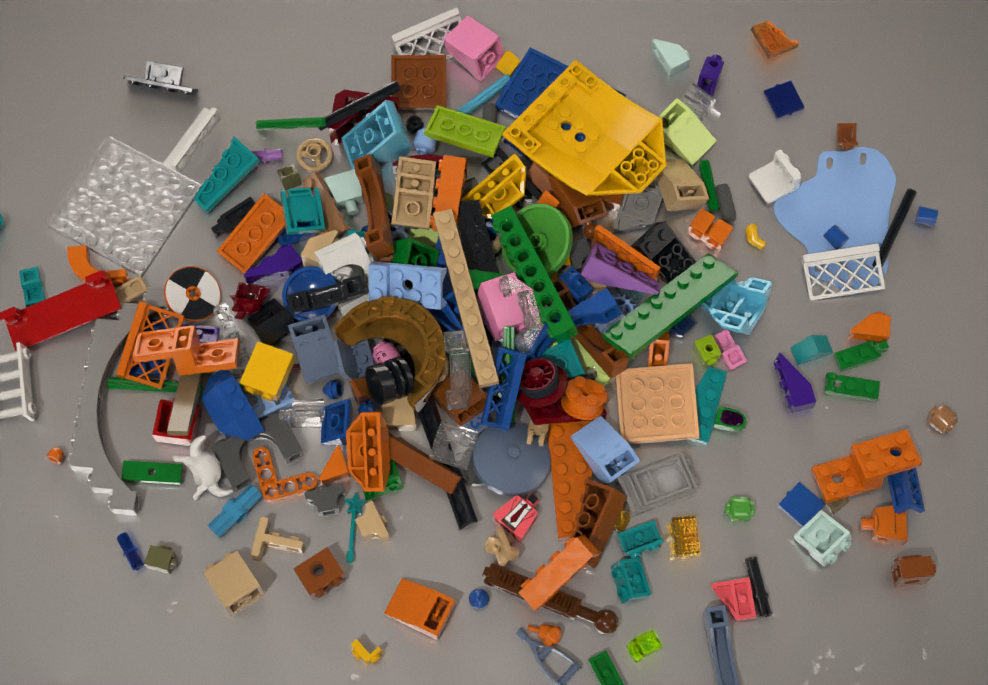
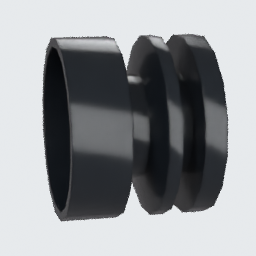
M400 356L386 360L384 364L380 362L368 366L365 370L368 391L378 405L392 402L395 398L401 399L412 395L414 391V382L410 368Z

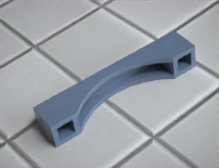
M723 605L705 608L703 617L717 685H740L734 662L726 607Z

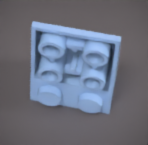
M601 415L570 436L601 484L605 485L612 482L640 462V459L628 442Z

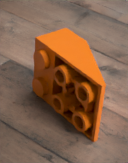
M402 578L384 614L438 641L456 603L455 599L436 590Z

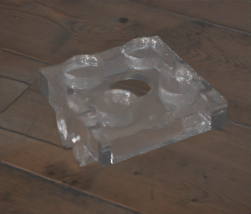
M441 421L429 459L467 470L479 432ZM451 441H456L460 445V448L455 452L448 448V444Z

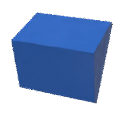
M350 399L322 407L321 444L347 445L346 431L352 424L353 412Z

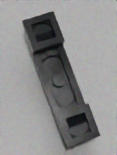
M358 275L343 279L342 282L308 292L306 290L289 294L287 297L291 314H297L350 301L364 295L365 290L362 277Z

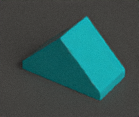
M811 335L790 348L797 366L834 353L825 335Z

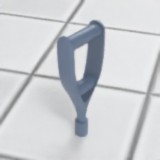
M522 628L516 632L517 636L529 644L541 669L556 685H565L578 670H581V666L574 659L558 648L546 646L531 639ZM538 647L543 648L539 653H537L536 649ZM551 651L560 654L572 663L558 681L542 664V661Z

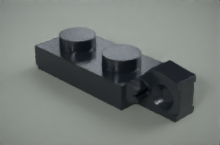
M252 197L245 199L220 216L217 220L218 224L211 227L212 233L216 238L224 233L226 235L232 233L256 204Z

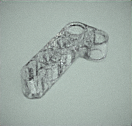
M220 303L215 306L213 312L225 340L238 338L240 344L243 345L239 349L237 367L231 372L235 380L242 378L246 366H243L242 363L245 360H249L252 353L230 307L226 303ZM221 313H225L228 320L224 321ZM229 328H235L233 333H227Z

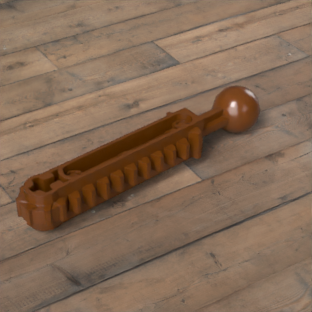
M491 563L490 567H485L482 577L485 578L483 582L486 585L524 600L518 592L523 589L521 585L528 577L494 563ZM560 590L542 606L544 609L573 621L576 616L594 623V627L598 632L605 635L615 632L619 625L618 616L612 610L594 611L582 606V599Z

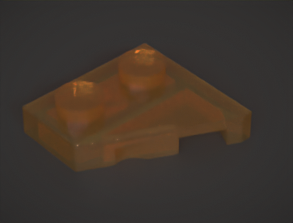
M769 21L754 25L751 28V32L768 59L793 50L799 45L798 41L795 40L793 42L787 38L785 32L777 29Z

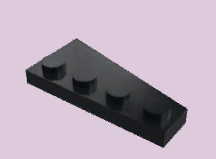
M460 201L461 245L468 269L499 273L480 202Z

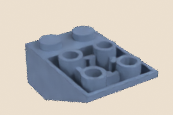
M325 314L288 325L306 384L340 374L338 371V359L333 351L334 341Z

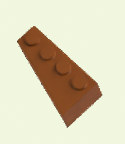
M585 478L584 485L586 488L584 494H581L580 502L582 505L580 513H577L576 516L577 526L576 530L572 533V537L576 538L585 535L599 550L600 554L596 558L592 557L588 560L587 566L595 569L627 496L613 487Z

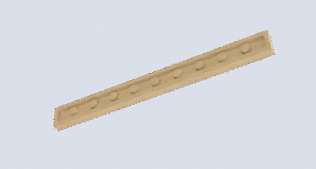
M452 209L435 212L433 217L479 388L499 384Z

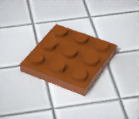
M391 55V83L397 81L400 85V91L391 96L399 97L400 110H435L437 105L447 108L446 55Z

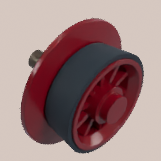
M534 358L528 360L524 364L517 393L518 401L531 408H542L555 403L563 396L567 389L568 379L566 373L550 359Z

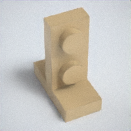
M260 517L251 551L253 559L261 561L264 546L303 554L305 545L300 538L290 536L288 539L275 532L268 534L270 520L266 517Z

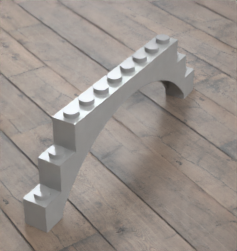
M147 287V293L143 294V302L170 311L165 302L164 288ZM122 303V308L117 311V320L97 318L95 325L93 324L91 327L92 343L89 342L88 344L89 360H86L84 366L86 376L85 379H82L81 383L83 393L82 397H79L78 408L80 410L79 415L75 417L76 432L71 438L73 449L72 453L68 455V464H70L73 471L92 473L88 476V485L93 492L112 494L108 498V507H110L113 513L137 515L140 496L137 491H131L116 474L104 447L100 418L102 396L106 381L114 363L125 347L138 304ZM149 311V320L159 317L158 312Z

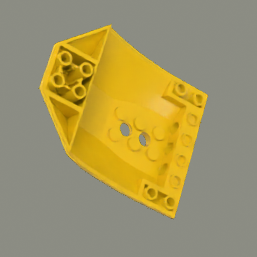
M576 59L502 133L505 139L548 173L572 189L587 196L642 193L666 168L662 117L659 118L618 93ZM569 124L571 129L563 130L561 125ZM582 133L585 135V140L578 142L575 139V135Z

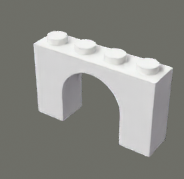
M356 233L314 252L325 274L348 264L359 265L363 268L365 294L338 304L337 306L342 317L357 305L365 301L369 302V264L373 263L374 260L371 254H367L365 250L366 241Z

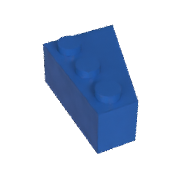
M452 291L443 297L446 301V307L441 310L426 308V310L433 315L440 326L468 345L455 295Z

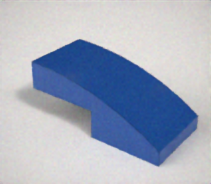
M313 222L297 223V228L313 226ZM285 228L277 237V241L280 247L287 246L288 244L295 245L313 237L318 232L287 235Z

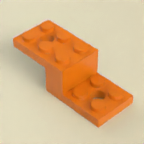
M195 325L140 332L137 335L133 360L134 363L173 358L179 376L230 370L237 367L240 342L236 338L200 343Z
M905 429L851 445L849 456L813 466L811 471L824 502L827 504L881 488L884 477L920 467L922 461L908 430ZM898 450L901 455L893 456L890 451ZM838 476L842 479V482L835 483L832 481V478Z

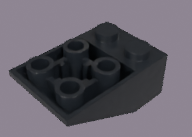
M656 222L631 245L632 248L661 267L659 275L666 285L696 263V260L666 222Z

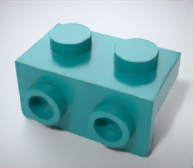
M654 520L616 534L624 556L630 555L631 558L642 555L641 551L648 548L650 552L661 548L660 543L664 542L663 538L661 539Z

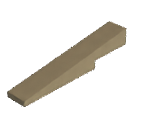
M204 373L180 376L167 430L168 435L188 436L200 396L199 387Z

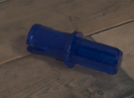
M124 532L118 535L117 541L124 552L123 556L127 558L133 572L140 570L141 567L143 568L145 565L137 552L138 548L134 547L128 534Z

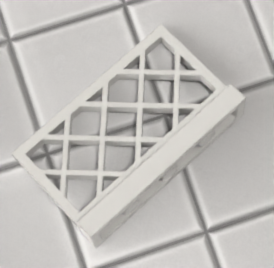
M457 7L391 35V43L398 55H408L402 53L400 49L404 45L412 47L410 55L413 54L415 48L425 51L424 55L427 52L434 55H445L440 53L443 45H445L444 40L433 38V34L438 30L445 33L444 39L451 32L449 30L450 25L462 21L459 16L460 13ZM425 38L429 40L426 48L416 45L418 39ZM431 41L441 44L438 52L428 49ZM451 54L446 55V61L454 58Z
M879 243L803 255L801 262L804 268L809 301L885 290L879 256ZM875 257L876 266L873 270L863 264L867 258ZM853 260L859 264L854 273L844 267L848 261ZM834 263L840 267L835 276L825 270L829 264ZM816 266L821 270L816 279L809 274L808 267ZM861 266L870 272L865 281L855 275ZM842 269L851 275L846 284L837 278ZM823 272L833 278L827 287L818 281ZM872 274L879 278L880 286L872 287L867 283ZM853 277L863 283L859 289L854 290L848 286ZM834 280L844 286L840 292L835 293L829 289ZM815 283L825 289L821 295L813 296L812 287Z

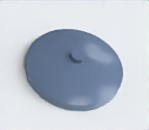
M511 422L509 431L490 426L479 435L472 452L474 471L487 488L498 494L522 496L531 493L544 482L550 468V452L546 442L544 441L543 447L539 446L540 436L533 435V442L527 444L528 426L522 423Z

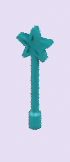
M357 493L354 494L352 499H344V502L349 505L347 513L350 514L352 512L349 549L346 554L347 563H354L355 519L357 512L360 515L362 514L361 506L367 503L366 500H359Z

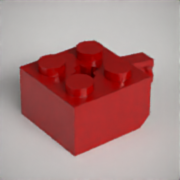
M173 398V401L161 399L158 404L152 433L156 442L191 446V443L197 436L202 411L200 405L197 404L188 436L168 435L167 430L175 398Z

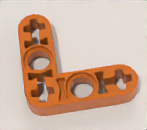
M258 447L253 451L252 458L262 495L267 502L271 503L304 494V492L315 490L318 487V479L311 472L277 481L269 450L265 447ZM260 452L266 455L264 456L266 465L262 466L260 458H256L259 457ZM264 470L272 472L269 479L261 478V473ZM307 478L315 480L312 482V486L303 484L301 485L302 489L299 490L298 480H300L301 484L306 483ZM287 483H294L296 485L293 492L285 491ZM281 485V490L283 492L282 495H280L279 491L274 492L273 497H270L269 494H267L269 493L268 489L272 488L273 491L279 490L278 486Z

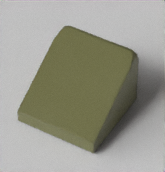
M294 164L277 170L285 190L302 184Z

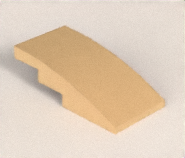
M399 156L391 225L429 230L436 161Z

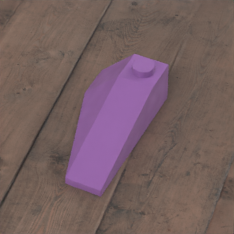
M594 242L581 271V275L587 281L658 295L660 283L642 271L636 272L631 263L620 261L615 257L617 255L615 252Z

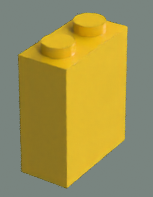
M257 341L239 382L243 392L249 395H260L262 399L269 402L272 400L278 402L294 365V354Z

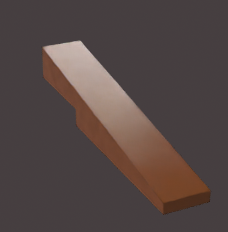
M389 433L390 459L446 492L454 493L462 478L460 475L403 438Z

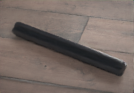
M394 81L324 116L326 126L318 127V129L322 131L399 92L400 85L397 81Z
M911 188L907 189L879 251L881 267H883L917 194ZM874 259V262H873V264H872L873 267L876 266V261H875V259Z

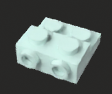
M822 510L794 535V539L806 548L810 556L824 567L828 563L833 564L837 560V554L841 550H848L852 544L851 533Z

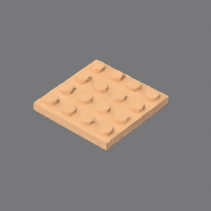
M693 363L628 368L616 375L620 435L628 444L699 439Z

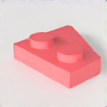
M750 578L711 583L713 590L736 621L757 618Z

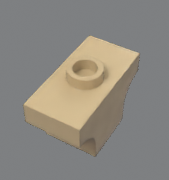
M373 501L366 503L365 513L355 519L364 542L371 538H377L382 543L389 541L390 537L384 526L387 524L384 515L378 514Z

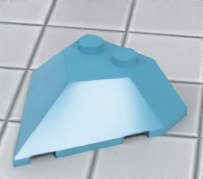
M756 277L748 278V281L736 283V280H733L701 306L722 328L749 335L765 312L772 282Z

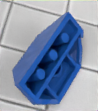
M220 370L209 376L201 401L219 432L246 441L265 431L231 372L229 370Z

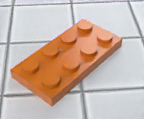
M264 193L218 248L217 252L246 274V271L254 267L285 229L282 207Z

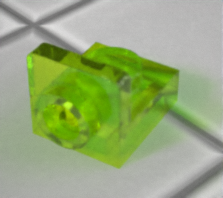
M653 630L634 638L627 644L629 654L636 663L663 648Z

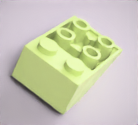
M677 98L658 116L659 118L662 117L664 144L691 166L717 142L693 111Z

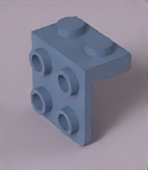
M339 339L334 340L333 351L338 359L339 373L351 380L365 378L366 368L376 364L372 356L374 351L371 340L362 341L355 346H347L345 342Z

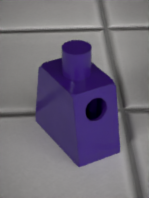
M714 54L712 57H706L694 96L712 101L724 65L721 56ZM705 80H711V83L707 84Z

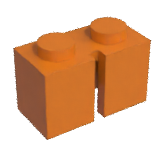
M701 208L691 222L688 233L692 238L706 243L710 249H716L720 252L731 236L733 226L721 219L714 223L713 221L716 216Z

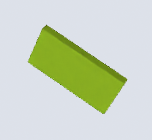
M437 105L427 124L424 135L444 143L494 157L503 138L502 133L506 130V126Z

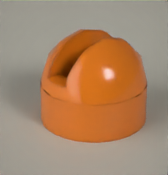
M54 447L50 449L46 458L60 464L64 453L59 447Z

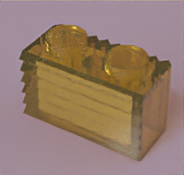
M693 515L671 518L670 524H667L668 535H672L673 543H670L671 555L675 556V560L699 558L700 547L696 517Z

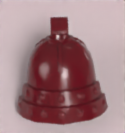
M238 282L235 295H229L234 304L231 310L237 312L235 319L242 320L245 314L252 315L258 312L264 299L267 298V294L270 293L271 288Z

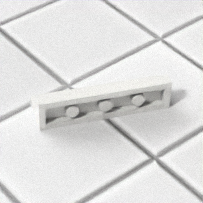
M212 107L211 110L203 108L163 162L164 168L178 176L219 122L220 116L216 108Z

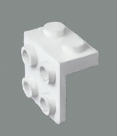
M781 149L774 153L772 162L749 174V180L767 204L798 189L802 177L800 171L791 164L790 157L784 154Z

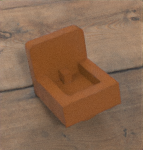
M837 123L836 145L842 146L841 149H853V146H858V142H856L857 123Z

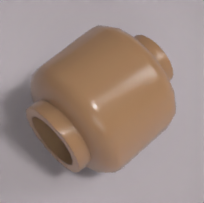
M941 405L939 408L934 406L928 414L930 416L929 425L941 434L949 433L958 422L956 420L957 414L946 405Z

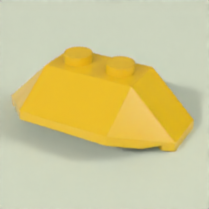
M514 153L466 194L462 201H479L484 218L492 219L491 215L510 205L513 206L525 196V165Z

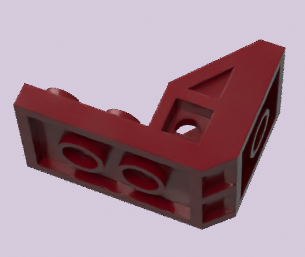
M344 89L335 95L332 112L370 93ZM389 96L328 127L331 144H341V138L362 121L363 115L368 116L385 100L394 102L397 112L400 114L399 97Z

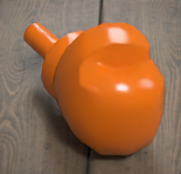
M541 624L540 628L531 625L527 627V630L537 632L538 638H541L542 643L546 646L551 647L552 644H558L562 636V630L559 626Z

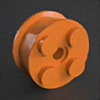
M577 376L575 379L568 381L567 389L561 399V405L564 411L574 418L593 420L602 414L603 404L607 399V392L602 384Z

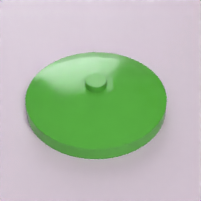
M532 204L519 210L516 215L548 276H550L563 266L570 254L573 242L571 225L561 211L550 205ZM502 247L503 257L507 265L516 273L514 270L517 267L516 263H511L506 254L509 252L508 248L503 249ZM528 258L522 259L521 262L526 261ZM536 273L530 274L529 277L534 276Z

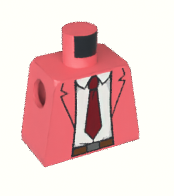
M532 493L525 500L516 495L494 512L493 520L508 533H512L513 537L522 543L538 517V512L534 507L540 500Z

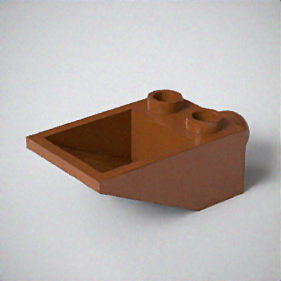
M553 175L549 176L548 179L555 198L560 202L559 209L568 219L571 228L585 225L584 235L588 239H594L596 225L592 224V222L608 216L602 197L600 195L587 196L572 189Z

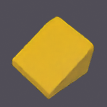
M507 50L495 68L502 74H508L511 77L521 60Z

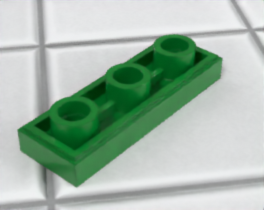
M124 460L121 480L181 485L183 465ZM156 471L154 475H150V473Z

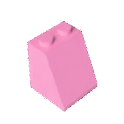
M470 16L460 21L443 39L446 50L480 82L495 69V66L504 55L500 37Z
M513 272L480 284L476 300L482 321L495 341L503 339V327L513 326L515 334L525 333L529 329L532 317L516 274Z

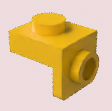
M357 639L351 643L353 649L351 653L358 661L362 659L367 666L370 663L374 665L382 658L381 654L383 651L380 647H377L369 654Z

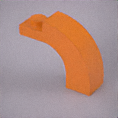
M86 245L67 247L69 264L81 283H86V276L100 271L91 266L90 251ZM126 269L105 271L110 274L114 286H120L129 281Z

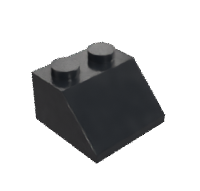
M275 298L261 306L258 312L243 318V321L256 339L269 346L274 345L282 336L289 335L288 325L295 323L287 309Z

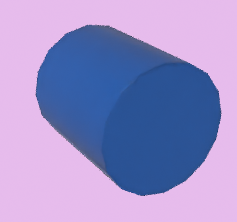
M919 206L915 222L935 226L938 210Z
M836 225L832 226L823 235L836 250L841 248L849 239Z

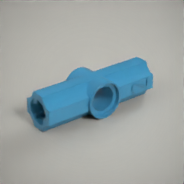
M250 484L236 498L230 499L222 508V512L207 526L221 538L234 524L244 520L249 510L263 497L262 494Z

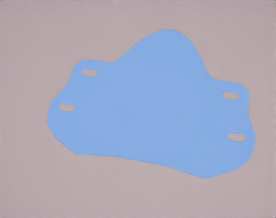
M858 147L848 151H825L819 156L815 177L801 183L798 189L776 200L774 214L778 222L806 247L808 254L836 250L823 237L834 225L849 238L839 249L879 243L880 249L888 231L890 205L896 186V176L887 158L875 149ZM862 153L866 155L864 165L860 164V155ZM827 158L833 159L831 169L826 167ZM888 256L882 267L883 276L888 269ZM875 257L867 258L863 264L873 270L872 264ZM852 260L848 261L844 267L854 273L859 264ZM832 263L825 270L835 276L840 267ZM815 266L808 267L809 274L816 279L821 270L816 272ZM861 266L855 275L865 281L870 272ZM842 269L837 278L846 284L849 273ZM824 272L819 280L831 282L833 279ZM872 274L867 283L875 287L879 283V278ZM853 277V285L849 287L856 290L863 283ZM834 280L832 283L841 290L844 287L836 280Z

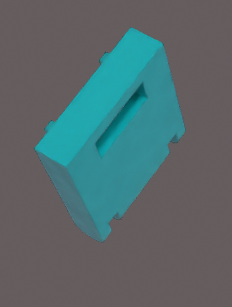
M311 187L288 189V198H286L285 190L280 191L287 235L324 232L325 223L318 187H314L313 196H311ZM313 222V226L297 228V223Z

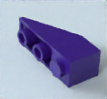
M291 244L284 245L271 257H265L256 267L249 268L246 274H244L245 281L251 284L289 278L292 273L304 267L302 258Z
M778 353L774 360V367L776 372L779 371L781 377L779 378V384L786 394L784 397L786 407L790 408L791 413L814 408L816 399L811 384L781 353Z

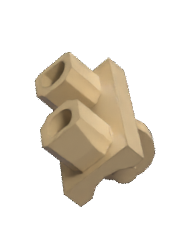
M497 526L496 534L493 537H488V540L485 542V550L496 555L500 566H505L508 560L516 561L519 556L518 548L511 547L514 539L512 533H505L503 527Z

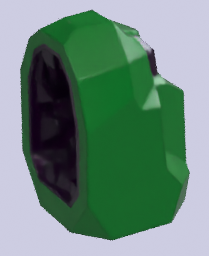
M719 406L713 428L731 432L741 431L746 428L747 421L744 414L739 410Z

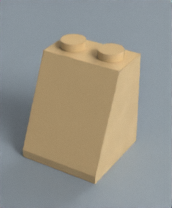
M238 551L227 553L222 561L217 564H210L206 571L203 572L230 616L264 595L261 586Z

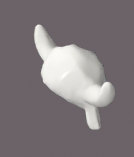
M199 436L193 440L190 446V455L173 456L175 462H183L187 465L194 476L197 491L192 496L194 500H197L207 489L218 497L228 496L233 493L232 489L221 488L217 483L220 480L222 468L216 456L201 451L200 445L206 439V436Z

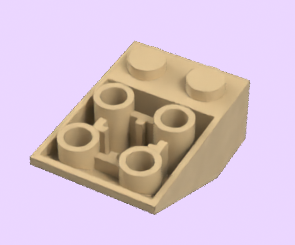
M684 159L666 160V168L656 178L667 211L698 210L709 200L704 182Z

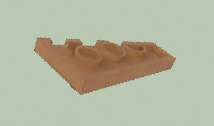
M313 172L305 178L303 185L304 188L311 187V196L314 195V187L319 188L325 230L324 232H318V235L336 230L338 231L339 238H341L351 228L344 222V215L335 206L337 203L334 198L330 197L329 189L321 174Z

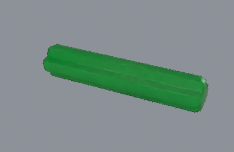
M701 160L699 166L702 180L709 196L707 201L710 212H716L719 210V204L709 160Z

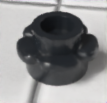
M410 116L406 121V129L412 131V133H416L424 127V122H422L419 116Z

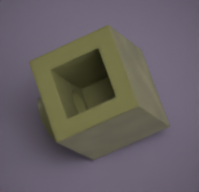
M150 545L144 565L148 569L170 574L171 570L175 569L178 559L171 547Z

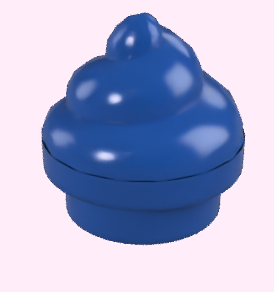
M331 380L323 387L322 392L330 399H337L342 396L343 387L341 382Z
M475 589L469 595V603L476 609L484 608L489 602L488 593L483 589Z

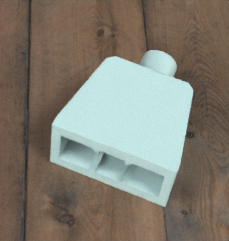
M355 169L324 178L331 197L337 203V208L339 210L346 208L348 215L357 214L359 212L357 205L363 203V195Z

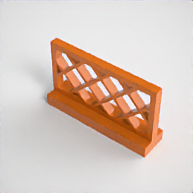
M598 224L596 226L593 243L590 248H592L594 242H597L617 254L615 257L620 261L631 263L636 272L642 271L659 282L661 279L659 275L660 266Z
M139 301L116 377L162 389L171 358L166 359V362L159 366L155 360H152L156 367L145 372L141 364L142 362L133 363V352L137 335L149 328L155 331L152 326L162 321L166 329H169L165 320L170 317L179 319L178 325L174 328L181 327L184 315ZM149 311L158 312L161 319L151 324L148 319ZM138 364L144 373L138 377L129 375L131 368ZM158 370L161 376L159 384L151 382L147 375Z

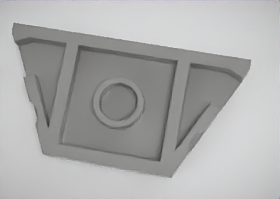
M652 181L642 193L624 194L612 231L619 232L652 227L663 198L660 187Z

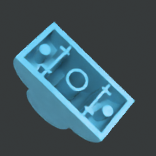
M385 100L341 138L352 170L355 169L354 160L367 154H371L378 163L398 160L399 156L404 157L411 151V145L401 116L397 112L394 102Z

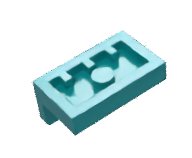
M640 557L620 560L611 566V574L615 580L617 594L622 604L652 595Z

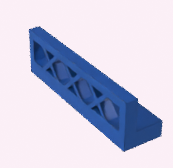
M498 347L494 365L497 376L504 371L506 381L501 385L496 384V388L495 385L489 386L480 424L509 431L527 354ZM503 353L512 354L510 363L504 366L501 361ZM500 391L502 395L501 401L495 404L492 400L493 394ZM493 410L497 413L496 423L487 421L488 414Z
M898 450L890 451L893 456L901 455ZM916 468L887 476L895 513L901 514L908 509L919 513L925 511Z

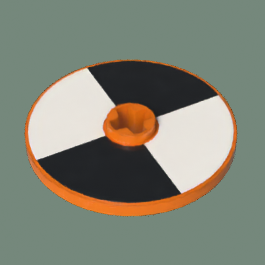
M187 266L176 270L167 279L164 287V298L171 312L184 315L183 320L199 322L215 313L220 304L221 291L218 282L208 271L195 266ZM192 290L195 291V296L193 298L190 297V292Z

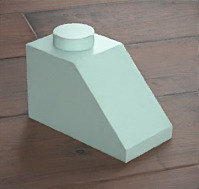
M658 39L652 40L651 50L669 77L689 67L690 55L681 45Z

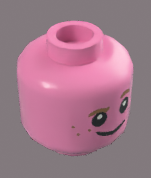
M385 341L376 345L372 354L376 364L380 362L384 364L386 360L398 356L401 357L396 347L391 342L386 343Z

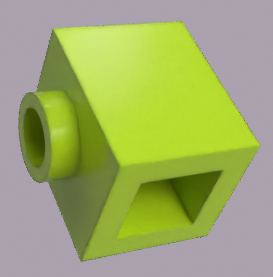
M712 334L694 341L692 348L702 367L707 365L711 367L719 362L722 353Z

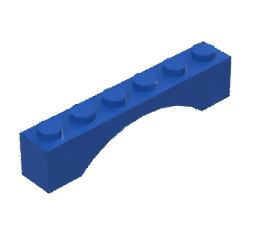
M607 288L568 310L576 328L588 324H606L622 314L618 304ZM560 318L555 319L553 323L559 322ZM547 323L529 332L522 338L515 340V351L527 354L525 362L534 358H541L548 346L555 341V338L550 339L546 331L549 328Z

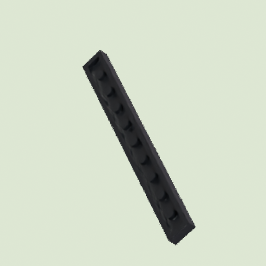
M404 348L399 353L409 366L414 382V361L409 352ZM431 393L428 401L418 414L435 460L461 476ZM461 478L454 493H446L459 530H466L477 523L478 520L463 478Z

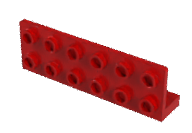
M100 270L86 276V283L22 310L12 307L0 312V322L6 324L15 351H17L16 343L18 342L29 348L120 310L122 307L110 274Z

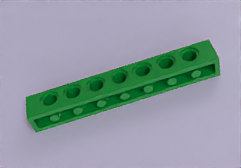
M510 205L491 215L494 221L491 225L496 234L500 233L501 237L498 239L503 249L508 248L509 252L506 254L511 263H516L517 267L514 270L519 278L523 277L525 282L522 285L526 293L531 292L533 297L530 300L534 308L539 307L541 313L538 315L542 323H547L549 326L546 331L550 339L555 338L557 344H560L579 334L512 206ZM528 258L526 261L521 262L522 259ZM536 273L534 276L529 277L530 274ZM544 288L541 292H537L538 289ZM552 303L550 307H545L546 304ZM560 318L559 322L553 323L555 319Z

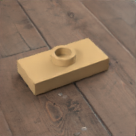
M140 275L115 288L120 304L131 303L141 298L144 293H147V286Z

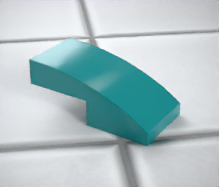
M38 266L20 270V281L26 307L45 300Z

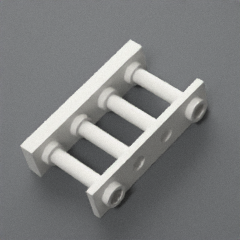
M18 342L16 343L17 352L1 355L0 363L18 360L19 370L0 374V382L20 378V388L0 392V400L21 396L22 406L0 411V419L23 414L25 418L33 421L36 407L32 399L29 359L31 354L26 346Z

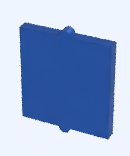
M800 482L791 491H788L786 493L787 496L778 504L782 510L802 527L826 505Z

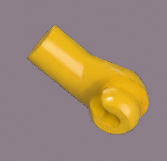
M748 225L745 230L747 242L763 250L767 242L758 238L757 225Z

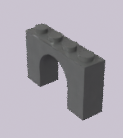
M282 411L278 413L273 412L260 423L265 431L249 441L232 436L226 440L221 439L214 444L215 446L211 447L234 492L252 484L242 464V452L250 442L256 439L272 441L280 450L287 465L305 456Z

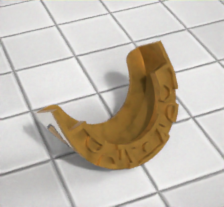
M385 296L369 302L365 301L351 309L332 327L336 336L345 342L347 346H355L362 341L372 338L390 339L402 345L411 355L415 365L414 391L412 395L407 397L409 405L418 413L428 401L445 363L446 345L438 322L423 306L409 299H400L395 296Z

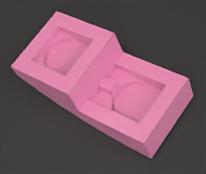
M727 329L713 336L722 353L721 359L729 370L747 362L741 348L735 344Z

